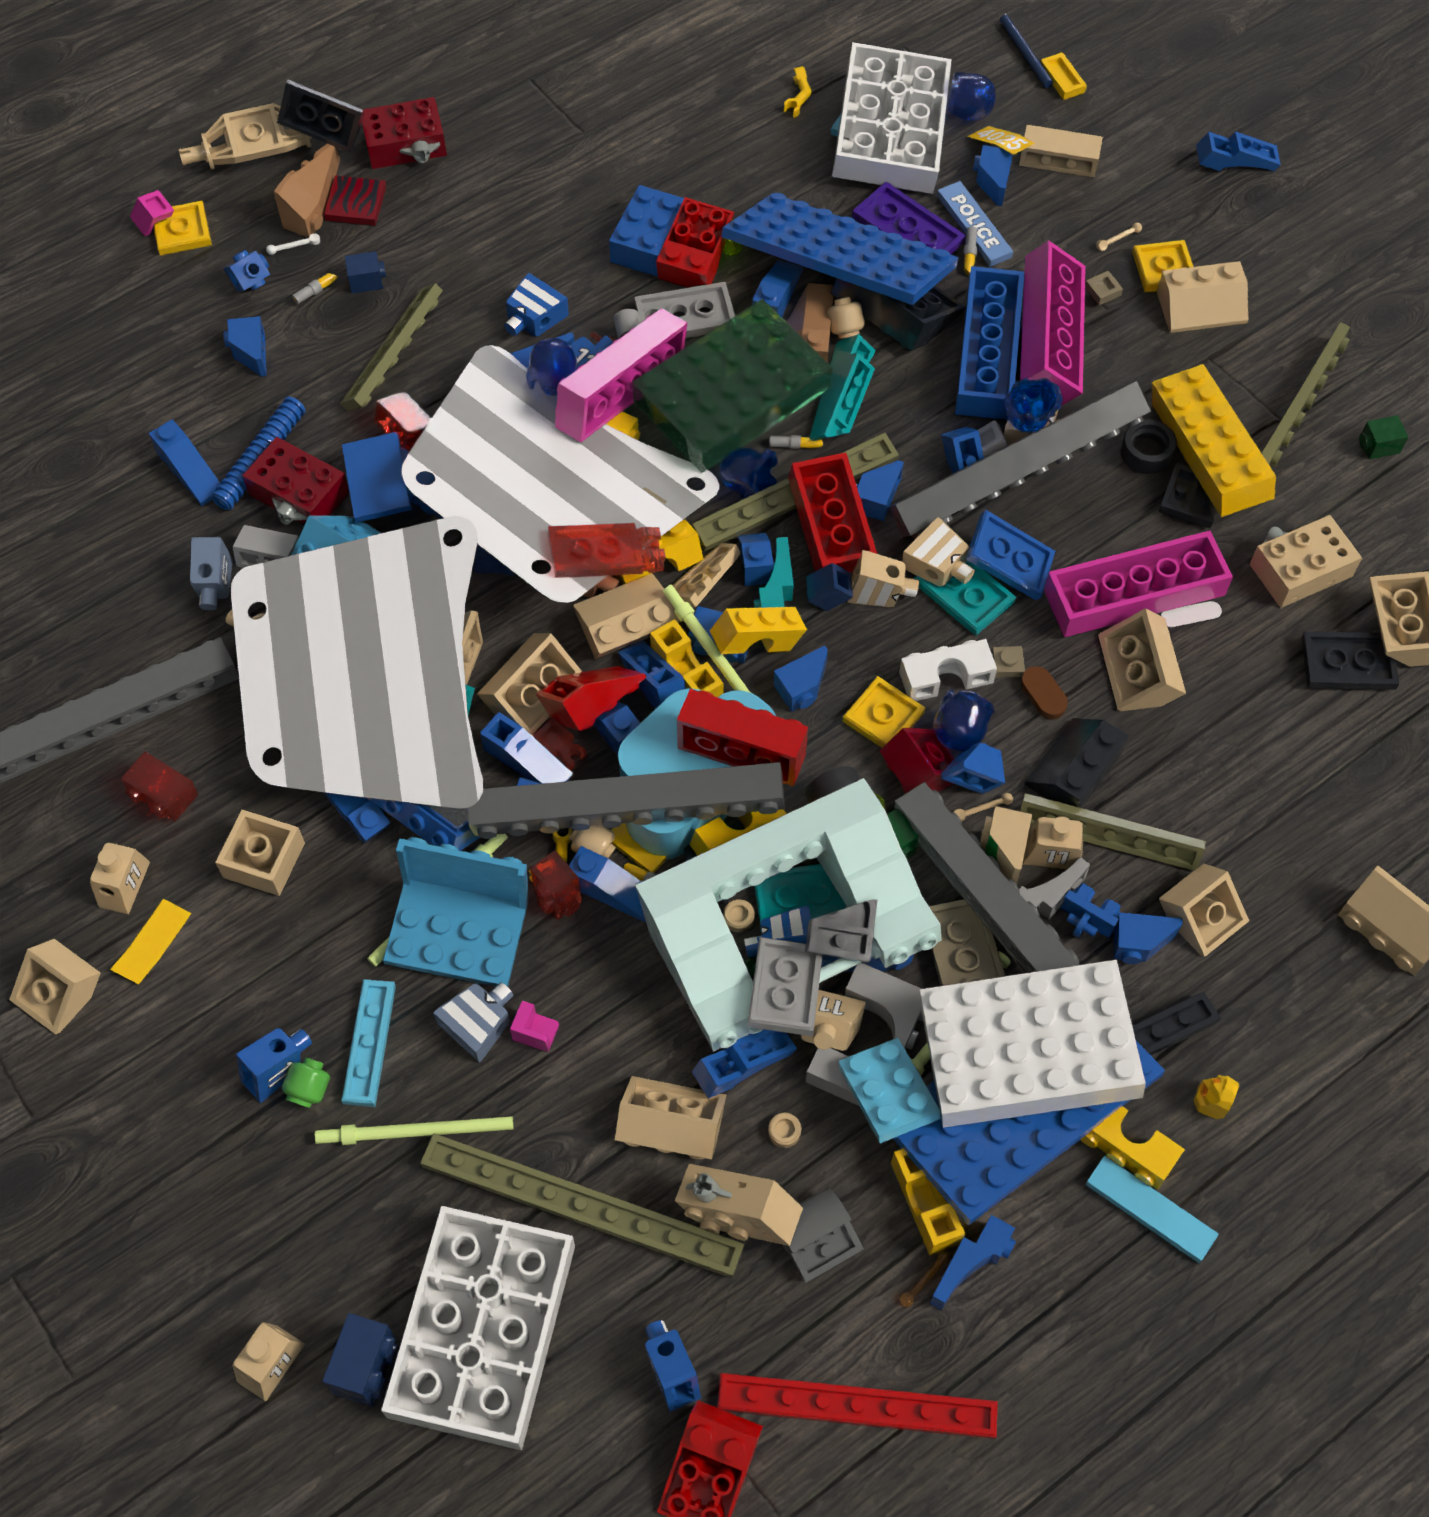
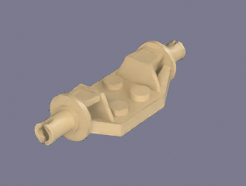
M271 103L222 114L206 133L201 134L203 140L201 145L179 149L183 166L206 160V163L209 162L210 168L215 169L214 165L245 162L285 153L307 145V148L311 147L310 139L312 138L293 129L284 130L283 125L277 123L281 106ZM224 134L226 143L212 148L210 143Z

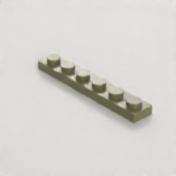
M436 283L426 286L419 291L340 404L347 411L358 407L361 409L371 400L370 393L385 380L384 373L397 363L399 352L411 343L412 338L410 336L425 323L424 317L427 312H430L437 306L439 302L437 298L443 290Z
M1026 793L1020 812L1032 814L1030 827L1040 817H1067L1070 820L1082 822L1083 841L1190 870L1198 868L1205 850L1206 841Z

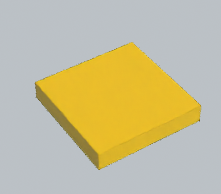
M203 201L172 206L174 209L172 216L154 224L160 256L212 245Z
M1185 240L1133 247V257L1145 292L1157 291L1162 271L1193 267Z
M877 676L846 712L842 722L883 748L902 728H912L925 713V707Z

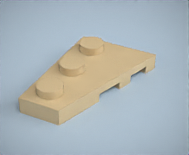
M720 543L704 557V560L698 562L672 586L684 602H688L691 607H697L723 574L734 564V561L741 554L736 544Z

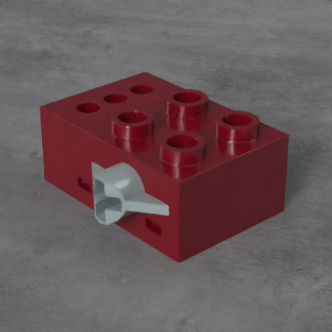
M435 97L363 109L362 126L372 169L415 161L425 163L428 159L447 156L444 133Z
M276 437L242 475L248 494L275 509L280 521L286 525L290 524L293 520L305 525L309 515L330 516L349 494L344 472L279 437Z

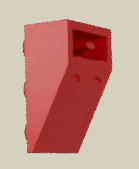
M685 197L656 260L658 279L687 288L712 284L726 243V238L722 237L723 227L732 221L734 211Z
M618 666L556 677L537 692L536 696L554 723L581 731L591 727L595 719L603 712L613 709L617 705V701L625 694L634 692L639 687V683L646 678V675Z
M698 1400L690 1413L657 1513L667 1517H732L763 1426Z

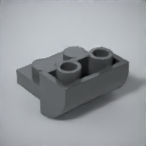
M828 1187L799 1203L803 1210L790 1246L783 1245L794 1262L803 1282L806 1283L864 1250L850 1223L851 1218L836 1194Z

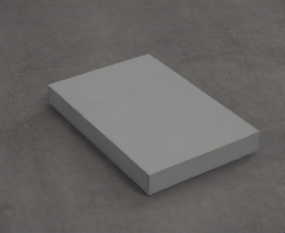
M760 937L747 1027L813 1036L822 955L805 952L806 944Z

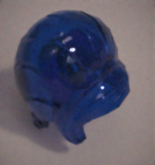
M954 73L946 103L947 112L971 122L986 118L993 110L996 101V90L992 81L982 74Z
M559 338L541 340L532 348L526 373L529 389H534L535 383L538 381L545 394L558 396L557 386L559 382L574 373L577 367V357L573 348L567 342Z
M1024 378L1014 383L1011 391L1004 398L1003 403L1008 420L1013 427L1021 432L1028 433L1042 429L1048 423L1050 417L1057 410L1061 409L1063 398L1059 386L1051 382L1050 379L1029 380Z
M742 447L730 452L721 462L720 475L722 482L729 489L737 491L743 499L777 484V479L770 473V469L778 464L777 453L770 449H765L763 453H760L753 448Z
M950 689L943 697L938 712H936L933 731L936 738L945 747L963 752L970 749L972 745L983 741L990 717L995 711L991 702L974 692L959 691L953 696L955 691Z

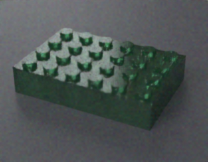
M761 299L632 382L633 400L689 461L703 473L831 389L833 368L774 309Z

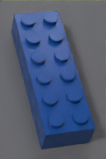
M971 266L958 377L956 415L1008 420L1014 401L1025 273L1023 271Z

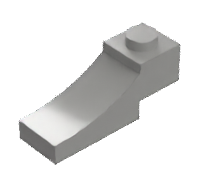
M1079 858L1065 872L1047 883L1030 889L1021 886L1019 889L1020 895L1026 902L1030 901L1033 903L1038 912L1050 920L1062 906L1068 891L1071 890L1073 892L1086 878L1090 864Z

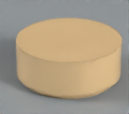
M738 899L726 905L723 917L731 931H747L754 923V909L747 901Z
M789 1113L777 1114L769 1123V1138L778 1147H792L799 1141L801 1136L799 1120Z

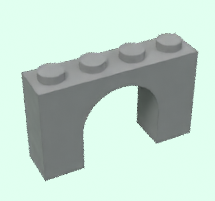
M864 963L857 964L846 987L845 996L866 1001L864 1009L877 1014L887 1023L892 1033V1040L899 1038L905 1050L906 1048L913 1049L919 1032L915 1031V1027L918 1021L924 1022L920 1000L921 988ZM818 1048L807 1070L806 1083L859 1106L839 1069L838 1061L849 1056L831 1048L827 1050Z

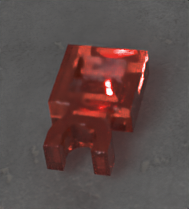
M553 718L533 735L556 758L558 756L562 757L565 766L570 770L575 767V762L569 758L571 755H579L582 759L587 756L586 750L582 746L572 744L574 742V735Z

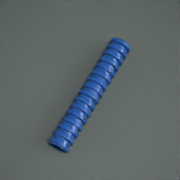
M285 397L283 403L279 405V409L275 410L274 415L265 423L264 428H261L260 434H257L255 440L251 441L245 453H242L240 459L236 461V465L232 466L231 472L226 474V478L222 479L221 484L216 487V491L212 492L211 498L217 506L224 510H232L234 504L238 503L244 491H247L242 475L276 437L285 440L287 435L291 433L292 428L296 426V422H299L301 416L305 414V407L299 400L293 397Z

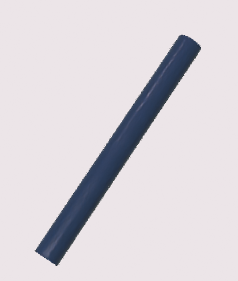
M1007 14L1001 16L999 21L1045 88L1051 87L1053 80Z

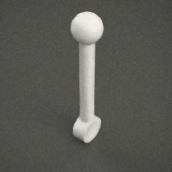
M311 234L307 239L278 246L268 245L266 252L269 255H274L276 251L309 243L317 245L320 243V237L318 234Z

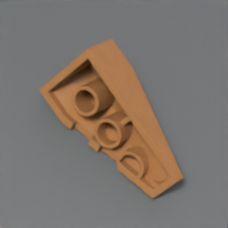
M328 143L315 152L313 160L303 161L301 169L297 172L291 170L274 190L275 200L284 229L309 238L311 234H314L321 227L331 187L340 163L338 147Z
M807 284L775 343L773 368L827 372L831 319L827 314V310L833 306L831 291L834 285Z

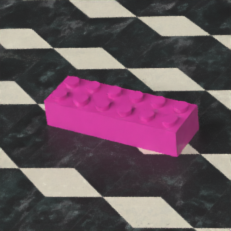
M1048 240L1025 255L1020 383L1042 398L1052 401L1060 407L1083 394L1085 265Z
M661 308L653 315H649L638 326L631 328L619 340H615L604 351L597 353L593 359L581 365L574 373L567 378H563L557 386L555 428L582 443L681 367L688 323Z
M1206 531L1050 571L1047 576L1044 592L1065 638L1118 624L1145 608L1154 613H1160L1225 596L1233 576L1211 531Z

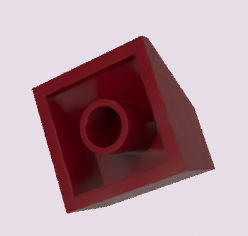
M902 728L879 750L885 759V765L890 771L895 773L901 782L902 790L906 794L924 782L931 790H936L937 792L954 784L942 779L941 773L955 757L935 729Z

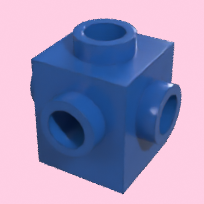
M246 249L232 257L234 262L223 268L237 292L244 291L249 287L255 290L266 283L264 278L271 275L267 269L269 264L262 254H258L257 251L248 253Z

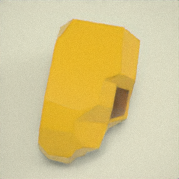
M1218 1075L1216 1078L1202 1080L1193 1100L1197 1111L1215 1119L1224 1118L1234 1102L1239 1083L1229 1076Z

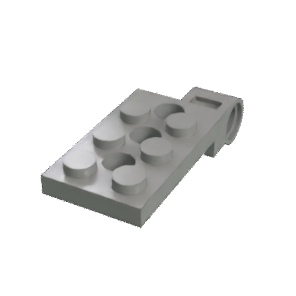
M726 282L636 296V310H621L613 318L618 340L627 334L631 328L638 326L649 315H653L661 308L671 314L678 311L685 314L678 318L688 323L686 338L719 333L729 329L737 322ZM702 307H708L709 309H711V311L703 313L699 311V309Z

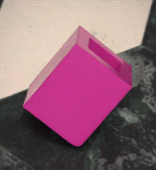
M157 190L137 198L130 218L143 235L147 236L151 233L154 224L171 217L174 209L160 191Z
M522 1001L510 1028L512 1039L549 1052L559 1028V1022L536 1014L534 1004Z

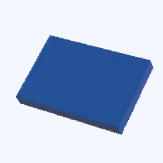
M397 432L342 444L353 514L356 522L412 510L408 487L405 485L401 472L403 458Z
M985 510L980 514L966 560L1032 599L1038 600L1042 597L1055 551Z

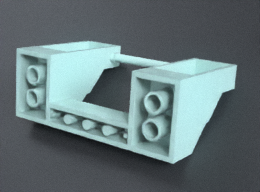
M864 778L635 885L650 936L713 1052L720 1048H728L735 1044L737 1039L749 1034L759 1033L763 1030L747 1027L753 981L717 903L722 899H729L747 887L759 885L766 878L779 872H786L804 860L817 857L847 907L872 899L878 900L871 958H880L885 968L893 964L903 963L909 956L921 950H929L942 941L940 923L920 893L885 809ZM840 958L821 967L819 983L862 961Z

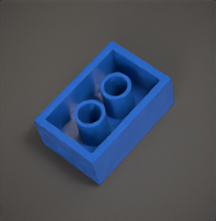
M639 185L609 240L610 262L658 277L656 260L684 198Z

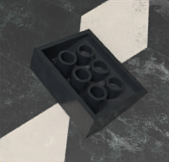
M838 278L831 291V294L838 299L850 297L851 302H859L862 306L864 320L872 322L879 327L882 333L892 336L899 341L903 348L912 351L927 345L963 313L966 308L936 286L930 289L913 305Z

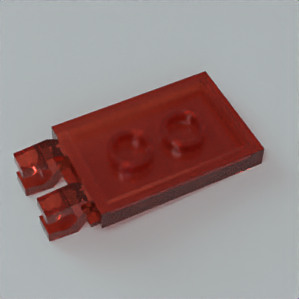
M635 523L548 526L547 535L555 578L643 574L645 571L649 573L664 571L663 561H665L666 556L664 549L659 548L658 540L661 539L659 527H640L636 529Z

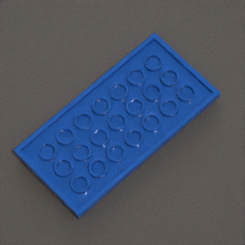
M781 193L770 194L725 225L722 231L723 238L911 305L954 270L958 262V257L950 255L946 250H936L927 247L923 242L904 239L897 233H886L874 225L860 224L851 217L834 215L828 209L811 207L807 202L788 199Z
M1136 1041L1146 1089L1161 1078L1165 1070ZM933 1081L926 1087L939 1108L935 1081ZM1131 1100L945 1128L942 1126V1120L939 1119L897 1136L893 1140L901 1149L908 1153L907 1156L922 1170L926 1178L969 1226Z

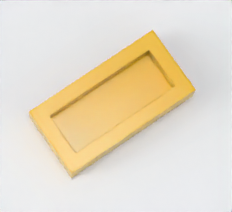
M1063 52L1041 59L1040 63L1053 80V87L1063 100L1085 93L1086 83Z
M621 823L619 827L612 829L615 834L612 845L647 872L651 871L654 873L666 861V856L654 855L634 841L628 833L626 823Z

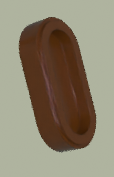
M1032 666L1026 669L1022 676L1021 687L1037 711L1047 719L1062 717L1066 711L1068 700L1051 674L1045 668L1039 666Z

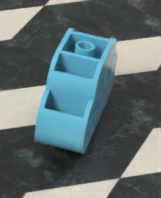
M689 689L679 690L670 695L623 740L618 752L620 777L732 766L678 749L677 718ZM729 691L718 697L727 701H739L744 706L755 710H767L776 716L768 704L747 691ZM727 814L715 815L714 818L708 820L690 817L684 818L680 822L656 820L648 825L626 823V827L632 839L646 851L654 855L666 856V859H673L684 854V848L688 844L690 846L696 829L718 817L724 820Z

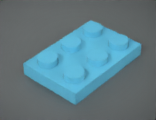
M899 1038L838 1061L839 1069L879 1143L941 1119L940 1109Z

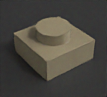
M1109 271L1090 278L1085 283V289L1098 305L1120 297L1123 288Z
M1022 646L993 647L992 657L997 667L995 678L1022 677L1025 671Z

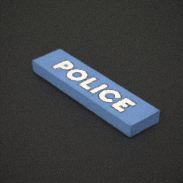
M961 181L938 190L937 197L966 235L968 227L977 228V250L990 267L1012 258L1013 250Z

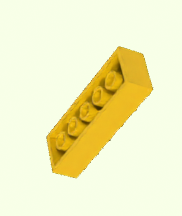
M1204 364L1152 382V406L1163 424L1167 425L1175 434L1176 445L1221 517L1275 499V473Z

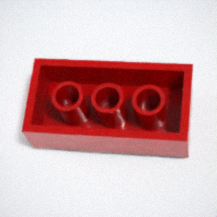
M847 453L792 463L788 481L815 572L834 563L852 573L862 550L877 554Z
M689 689L677 718L678 749L732 767L780 763L783 783L794 787L806 756L808 726L795 719L786 720L774 716L767 710H755L746 707L736 700L727 701L715 697L708 691Z

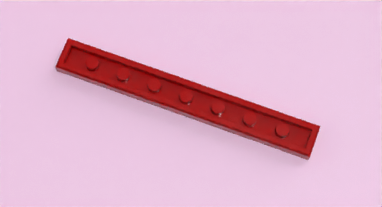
M721 1373L717 1408L726 1412L996 1439L998 1401Z

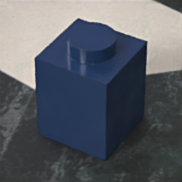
M376 251L345 256L347 275L352 293L383 289L382 278L386 277L384 261H378Z
M834 563L806 577L808 601L826 611L853 598L851 573Z

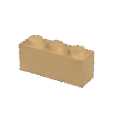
M1032 125L1026 126L1024 137L1035 144L1022 150L1020 166L1095 178L1103 137Z

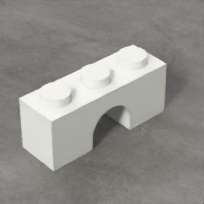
M984 639L980 641L969 640L962 645L953 647L942 646L927 653L909 654L901 659L899 673L907 696L918 701L938 696L940 686L939 675L943 673L956 674L963 681L965 689L994 683L997 667L987 640Z

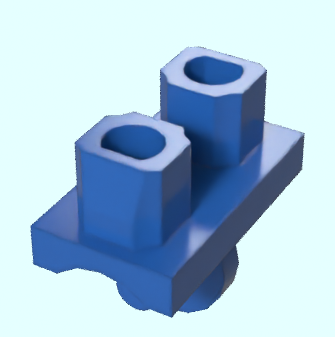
M1081 883L1073 892L1071 890L1068 891L1060 910L1069 914L1066 921L1076 926L1072 934L1073 936L1079 938L1084 931L1094 937L1096 932H1099L1109 938L1119 920L1117 916L1121 906L1111 899H1106L1101 908L1092 904L1090 901L1094 897L1095 891L1084 883Z

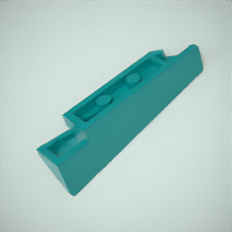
M859 334L839 340L835 345L810 434V439L813 441L847 434L851 431L875 370L869 362L876 350Z

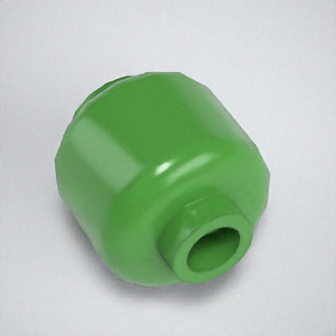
M305 1057L303 1063L293 1062L289 1066L282 1084V1091L287 1094L286 1100L311 1108L312 1103H320L330 1081V1075L326 1071L321 1070L324 1063Z

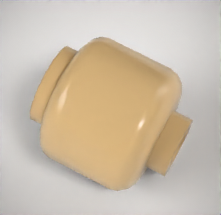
M850 297L834 300L835 305L827 310V314L831 319L830 331L833 334H838V338L860 334L859 330L865 325L861 304L859 302H851Z
M602 825L590 826L587 830H574L569 837L572 841L571 850L574 853H577L579 848L583 846L609 858L616 849L612 845L615 838L614 832Z

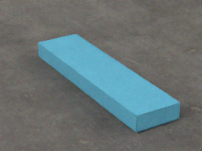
M363 979L342 1096V1103L345 1105L376 1107L396 989L395 982Z
M1106 1156L1102 1158L1085 1184L1199 1264L1219 1235Z

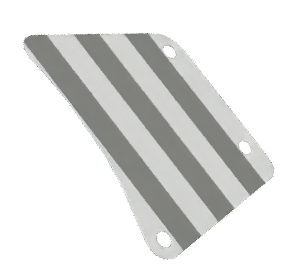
M484 346L476 351L405 459L401 472L405 485L415 496L444 518L460 516L470 520L477 530V544L546 597L557 602L566 603L577 600L717 495L719 482L707 469L646 445L607 424L582 443L555 428V409L558 392L544 383L506 350L497 346ZM422 471H427L435 476V481L430 485H422L417 482L416 475ZM692 477L700 478L705 482V488L700 491L692 490L687 486V480ZM646 487L647 489L657 494L667 502L665 504L662 503L657 498H655L647 491H645L643 488ZM536 560H545L551 565V570L547 574H537L532 570L531 565Z
M451 516L247 566L236 574L231 584V601L246 752L250 767L259 778L270 785L457 809L471 807L479 801L483 793V777L478 764L467 714L462 647L465 602L478 541L477 530L470 520L460 516ZM451 529H457L462 533L461 542L456 546H447L443 541L445 533ZM255 602L264 603L267 608L265 615L260 619H251L248 616L249 607ZM271 747L278 748L282 753L280 762L274 766L265 765L262 760L264 752Z

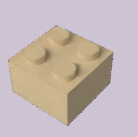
M241 810L215 863L223 878L280 896L305 842L298 827Z

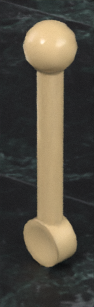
M1134 223L1132 228L1108 240H1099L1096 248L1104 251L1109 244L1133 232L1139 233L1142 230V225Z
M1004 793L999 799L965 811L957 809L954 812L961 821H964L965 817L1000 804H1011L1013 796L1009 793Z

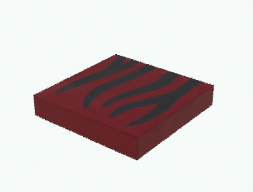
M335 175L324 212L325 220L376 226L386 191L385 180Z

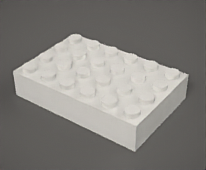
M852 42L832 177L878 185L888 182L895 188L933 194L939 173L951 59Z
M1117 960L920 989L921 1009L943 1128L1143 1098L1146 1083Z
M441 1206L381 1410L388 1419L522 1451L575 1249L573 1236Z

